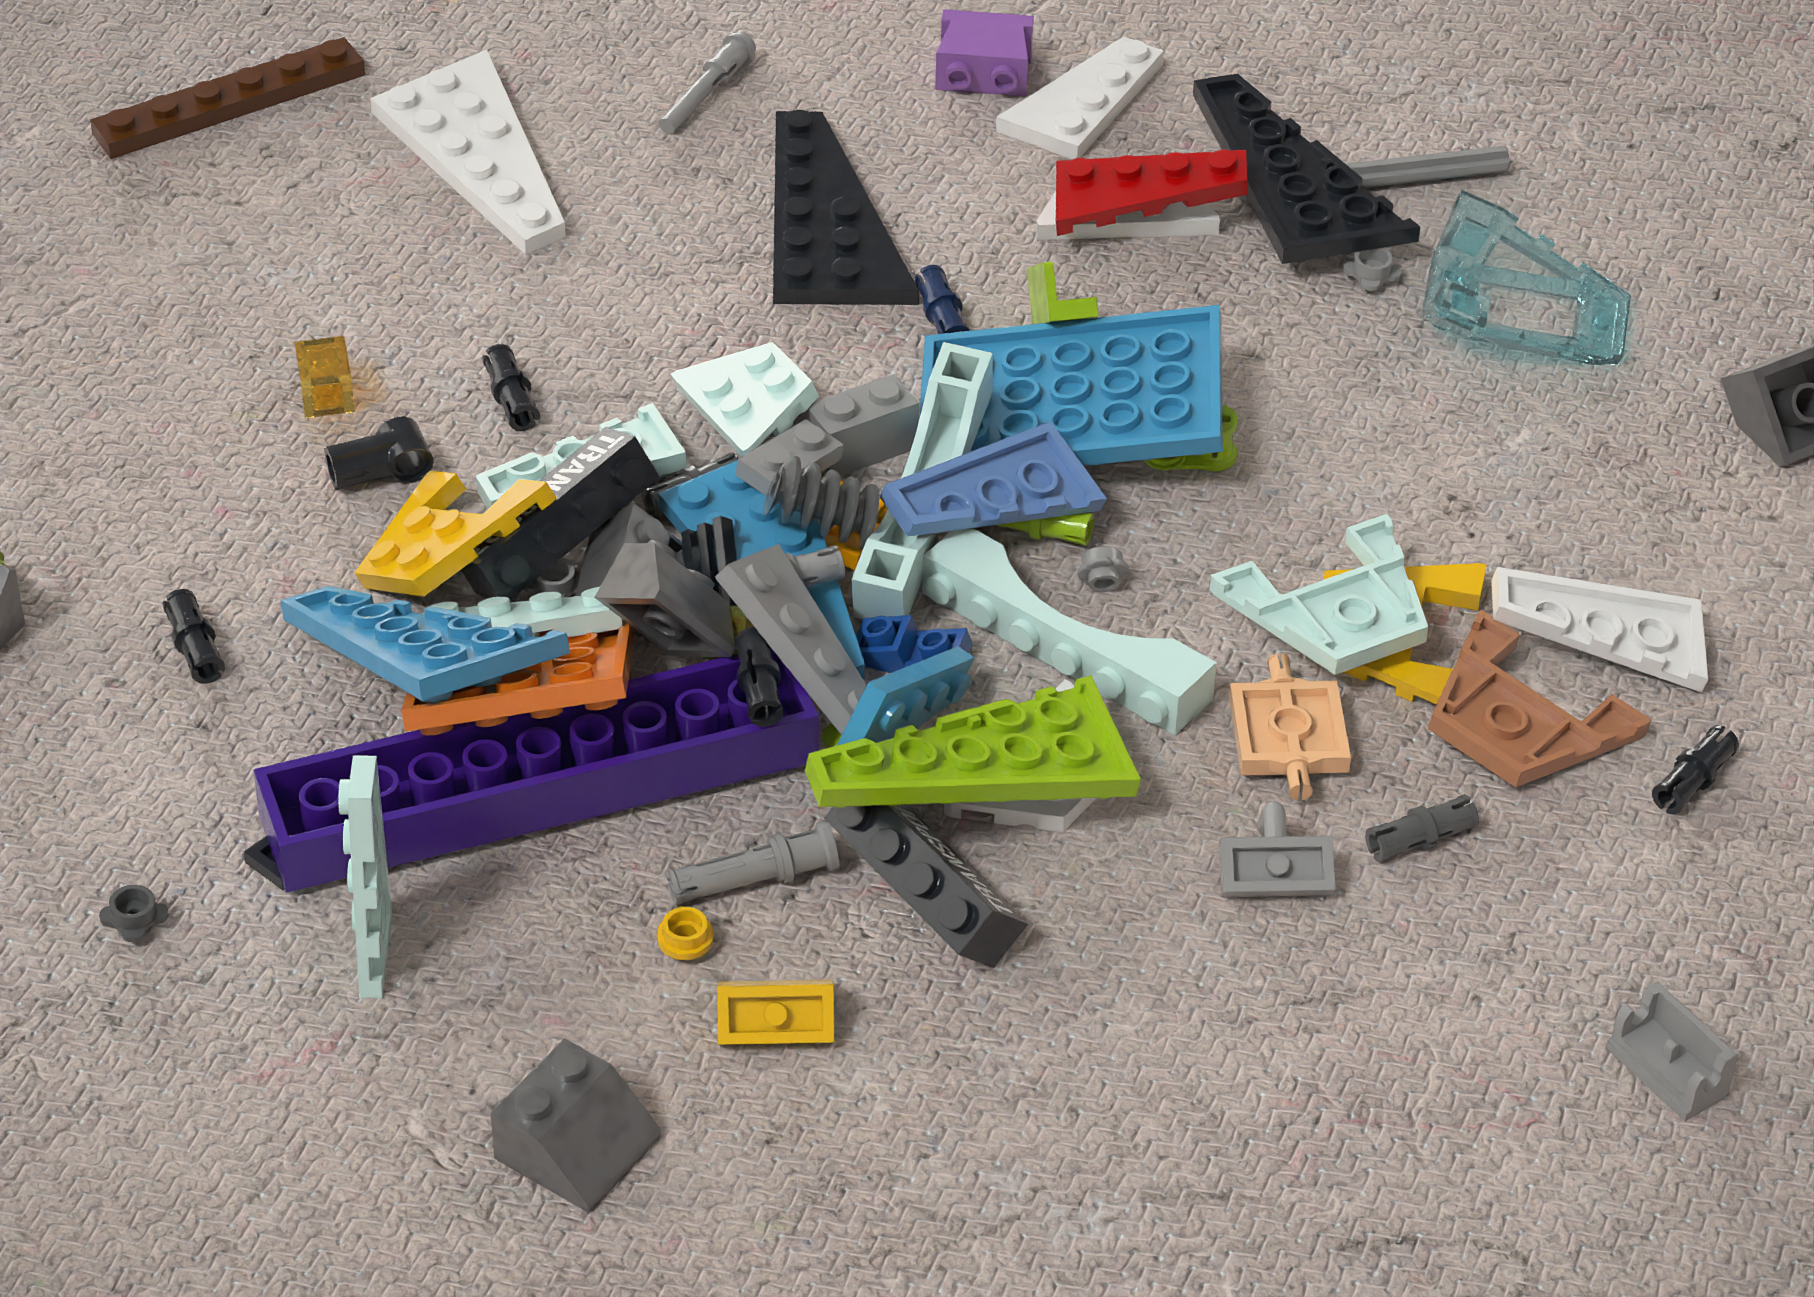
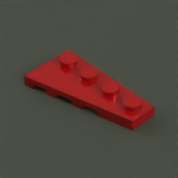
M1223 149L1214 152H1173L1163 155H1124L1111 158H1075L1072 160L1056 161L1055 222L1057 236L1074 233L1073 225L1094 221L1096 227L1116 224V216L1131 212L1142 211L1144 217L1162 214L1165 208L1177 202H1182L1189 208L1248 195L1246 150L1230 151Z

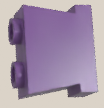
M943 9L941 43L936 52L935 90L1026 96L1028 64H1031L1034 16Z

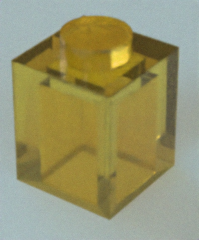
M336 336L295 341L298 380L305 418L355 412L352 378L345 337Z

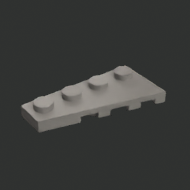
M777 544L729 563L715 576L716 580L842 735L867 685L781 546Z

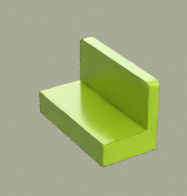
M1053 261L1042 262L1027 268L1032 324L1098 317L1096 297L1057 301Z

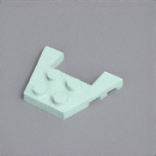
M1388 514L1347 527L1345 544L1364 566L1288 593L1279 594L1253 561L1211 575L1210 591L1214 596L1334 675L1425 643L1427 640L1428 624L1412 580H1408L1404 568L1405 557L1401 546L1396 545L1393 536L1394 526Z

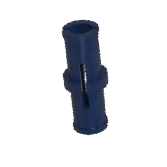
M927 265L921 268L920 272L924 277L925 283L919 274L915 276V283L924 299L923 311L930 323L934 322L937 333L970 331L961 313L963 308L959 295L951 291L943 268L938 265Z

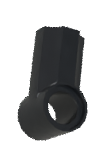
M405 416L387 420L379 427L375 435L324 448L325 462L335 490L392 476L393 479L400 483H414L422 480L431 471L434 463L433 456L417 422Z

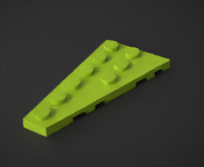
M1092 675L1076 679L1074 688L1058 692L1053 686L1036 690L1032 700L1016 703L1009 699H1003L938 717L934 727L918 731L913 725L895 729L893 738L875 743L872 740L862 738L808 754L805 768L818 806L838 808L872 805L898 806L901 804H952L961 802L1136 797L1141 778Z

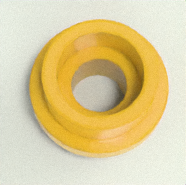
M678 907L669 911L657 929V944L660 950L667 956L678 960H692L703 956L710 950L714 941V931L711 923L700 910L692 907Z

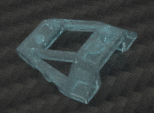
M1461 190L1431 259L1421 319L1431 323L1440 330L1450 331L1466 339L1494 343L1507 349L1590 365L1618 364L1624 355L1631 295L1582 262L1577 268L1553 252L1552 249L1556 243L1543 234L1534 239L1516 226L1519 218L1505 208ZM1500 240L1561 278L1483 264ZM1480 283L1577 300L1572 337L1487 323L1491 298L1479 293Z

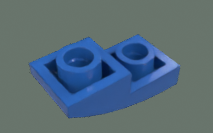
M912 615L863 618L856 634L865 666L887 673L895 672L957 646L969 653L973 644L967 628L918 631Z

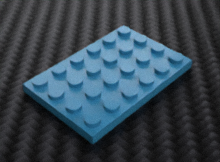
M1220 305L925 336L919 419L928 381L943 342L993 353V392L971 451L1051 421L1083 466L1223 452L1222 317Z

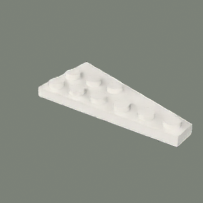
M487 50L444 68L434 70L425 76L370 98L372 114L525 255L566 237L565 221Z

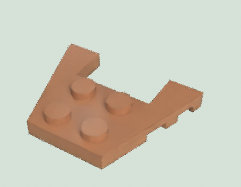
M1480 610L1474 619L1470 633L1462 646L1453 671L1450 673L1428 726V730L1514 787H1518L1642 739L1647 734L1652 719L1611 694L1584 720H1578L1497 667L1501 661L1516 649L1520 634L1505 624L1493 620V616Z

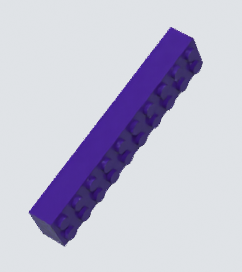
M770 647L772 659L778 664L781 673L778 692L784 711L780 721L771 726L760 727L754 725L751 722V718H748L746 695L740 690L736 675L740 662L738 654H735L731 657H722L630 679L628 681L626 698L618 699L616 705L606 709L588 710L584 704L564 707L562 713L548 718H532L530 713L508 716L506 722L489 727L476 726L475 721L453 724V729L437 735H423L420 730H415L253 769L259 816L265 834L268 837L275 863L278 866L285 892L287 893L347 878L348 862L351 859V854H344L343 828L344 821L349 819V815L339 813V784L341 779H350L353 756H377L386 856L389 868L804 766L807 763L808 754L819 751V715L809 694Z

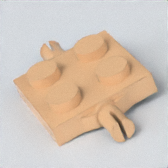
M1278 653L1271 655L1267 661L1271 678L1257 683H1230L1229 703L1241 776L1286 775L1289 784V796L1294 800H1298L1300 788L1301 799L1305 800L1313 792L1309 774L1349 773L1351 754L1337 680L1308 681L1293 678L1289 656L1281 653L1279 664Z

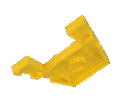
M429 471L354 573L365 589L424 597L479 557L473 548L490 536H508L520 527L516 520L517 516L535 503L543 510L553 503L557 497L547 482L519 479L483 514L459 512L456 509L448 511L445 509L466 488L456 473Z
M1471 563L1404 567L1408 580H1412L1421 607H1423L1424 602L1478 611L1487 564ZM1353 569L1325 570L1323 580ZM1413 647L1347 670L1344 673L1365 682L1370 676L1395 686V695L1413 702L1416 696L1437 705L1453 669L1411 661Z

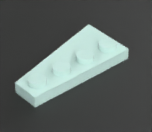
M600 587L585 590L581 593V596L562 598L559 592H544L530 597L529 601L510 603L508 597H492L480 601L478 606L458 608V603L441 602L431 605L433 607L491 618L492 628L509 627L515 623L529 625L532 627V634L535 637H539L540 632L548 630L549 632L552 630L565 632L568 637L586 635V633L590 632L598 633L616 630L619 627H623L626 621L594 598Z
M353 756L350 779H341L339 784V813L349 815V819L344 821L343 850L344 854H351V859L348 862L347 884L348 892L353 893L352 930L356 934L359 998H382L392 905L377 756Z

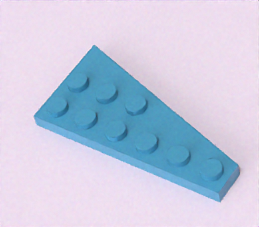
M737 461L658 493L659 509L680 534L688 529L697 531V525L704 522L712 525V519L718 516L732 519L737 560L777 544L781 546L785 554L791 553L792 556L804 555L827 548L824 537L820 536V524L817 518L812 521L806 530L800 529V512L795 511L786 523L781 522V506L778 504L772 508L767 516H764L763 507L766 495L735 475ZM713 539L716 566H718V564H717V555H716L715 539ZM838 580L806 587L862 679H865V663Z
M332 586L322 587L280 600L283 618L286 622L421 701L428 703L447 700L453 696V691L470 685L483 687L496 684L502 680V675L570 654L568 636L565 632L552 630L546 633L545 636L535 637L532 634V627L529 625L515 623L509 627L492 628L491 618L433 606L424 609L425 614L412 612L411 602L396 599L389 603L374 604L372 594Z

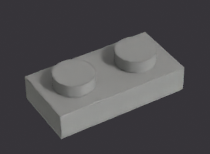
M805 419L739 458L735 475L767 496L775 474L790 456L800 458L801 472L809 463L819 464L822 472L841 460L844 444Z

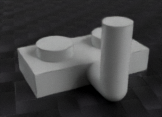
M1271 801L1265 805L1257 822V830L1264 837H1221L1219 841L1221 897L1333 895L1336 891L1333 836H1287L1285 808L1277 801Z

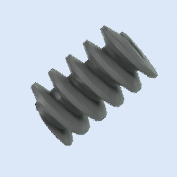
M790 456L779 468L771 482L764 502L763 515L767 516L772 508L778 504L781 506V522L786 523L795 511L800 512V529L806 530L812 521L817 518L820 520V536L825 537L833 526L836 525L839 526V543L845 544L853 532L859 534L858 549L863 550L867 538L872 535L877 522L879 489L877 485L868 484L860 492V483L855 477H848L840 486V474L838 471L829 470L821 478V468L816 463H809L801 472L800 458Z

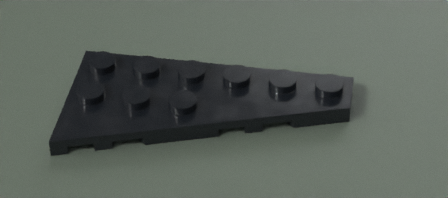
M805 110L776 111L773 304L919 305V289L823 112Z

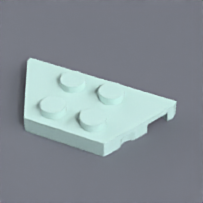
M773 342L677 370L671 374L677 389L741 457L756 449L772 432L774 436H778L788 430L793 425L795 418L805 412L819 397L812 380Z

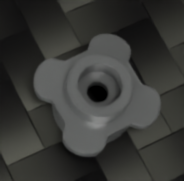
M127 885L119 888L111 895L109 906L104 907L99 913L101 924L106 927H114L120 931L123 940L127 942L142 940L153 925L165 922L169 916L167 906L163 903H155L152 891L142 885Z

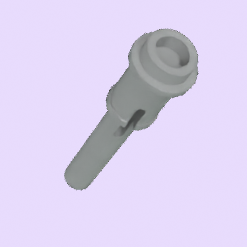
M744 32L728 34L722 41V48L704 64L703 71L705 72L659 120L660 128L665 133L672 134L716 86H725L741 66L749 65L755 58L756 44L754 40Z

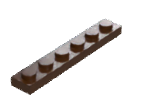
M345 37L328 40L320 45L296 53L284 54L277 59L256 66L241 68L237 72L209 81H201L194 86L166 95H158L151 100L123 109H115L108 114L90 119L92 135L109 158L113 159L365 76L364 60Z

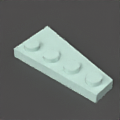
M653 403L639 408L638 418L624 424L618 418H614L599 425V431L604 427H609L636 436L659 474L660 478L658 479L687 467L685 450ZM570 436L556 442L553 453L544 457L536 453H529L476 475L479 496L487 509H489L519 479L539 481L592 437L581 441L574 436Z

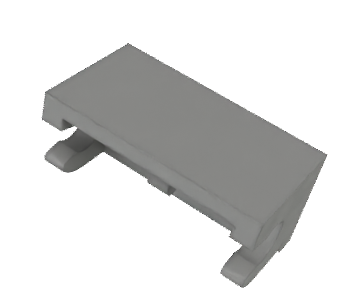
M1657 981L1645 988L1641 998V1006L1636 1013L1626 1003L1620 1008L1615 1019L1612 1038L1607 1040L1606 1048L1686 1122L1728 1096L1738 1054Z

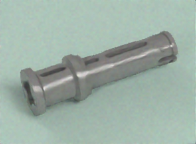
M824 820L817 822L815 829L786 837L781 833L772 834L771 838L766 840V845L674 870H666V878L668 881H671V883L667 884L674 904L680 905L686 901L771 878H776L778 882L788 883L793 881L794 876L799 873L821 867H826L829 871L839 868V855L832 830L828 822Z

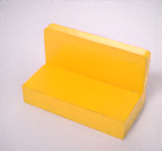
M833 981L717 982L718 1045L834 1042Z

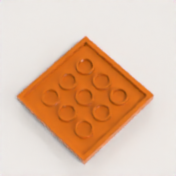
M626 622L623 627H619L616 630L598 633L590 632L586 633V635L568 637L570 654L502 675L500 682L490 686L477 687L470 685L453 691V696L444 701L423 702L407 692L401 709L405 732L420 730L423 735H437L450 731L454 727L453 724L475 721L476 726L489 727L502 724L508 720V716L530 713L532 718L540 719L556 716L563 712L564 707L584 704L588 710H601L612 707L618 703V699L626 698L635 638L634 628ZM549 630L540 632L539 637L545 636Z

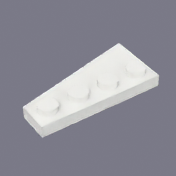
M1497 567L1491 580L1493 620L1702 693L1708 681L1702 603L1700 599Z

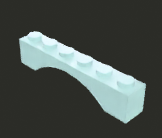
M943 342L928 381L917 431L902 478L971 451L993 392V353ZM887 510L880 525L867 538L852 577L853 617L863 619L876 616L909 615L923 579V555L935 546L940 532L907 537L893 515Z
M973 528L953 530L923 555L922 593L971 620L975 625L985 628L1010 642L1019 650L1025 651L1051 665L1064 675H1068L1075 680L1092 675L1103 697L1111 699L1131 710L1147 722L1155 724L1173 735H1177L1213 701L1217 662L1173 638H1143L1115 634L1087 626L1061 614L1040 600L1021 581L1009 562L1004 545Z

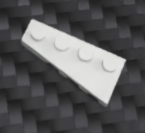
M1123 36L997 116L996 132L1070 159L1081 158L1162 67L1164 50Z

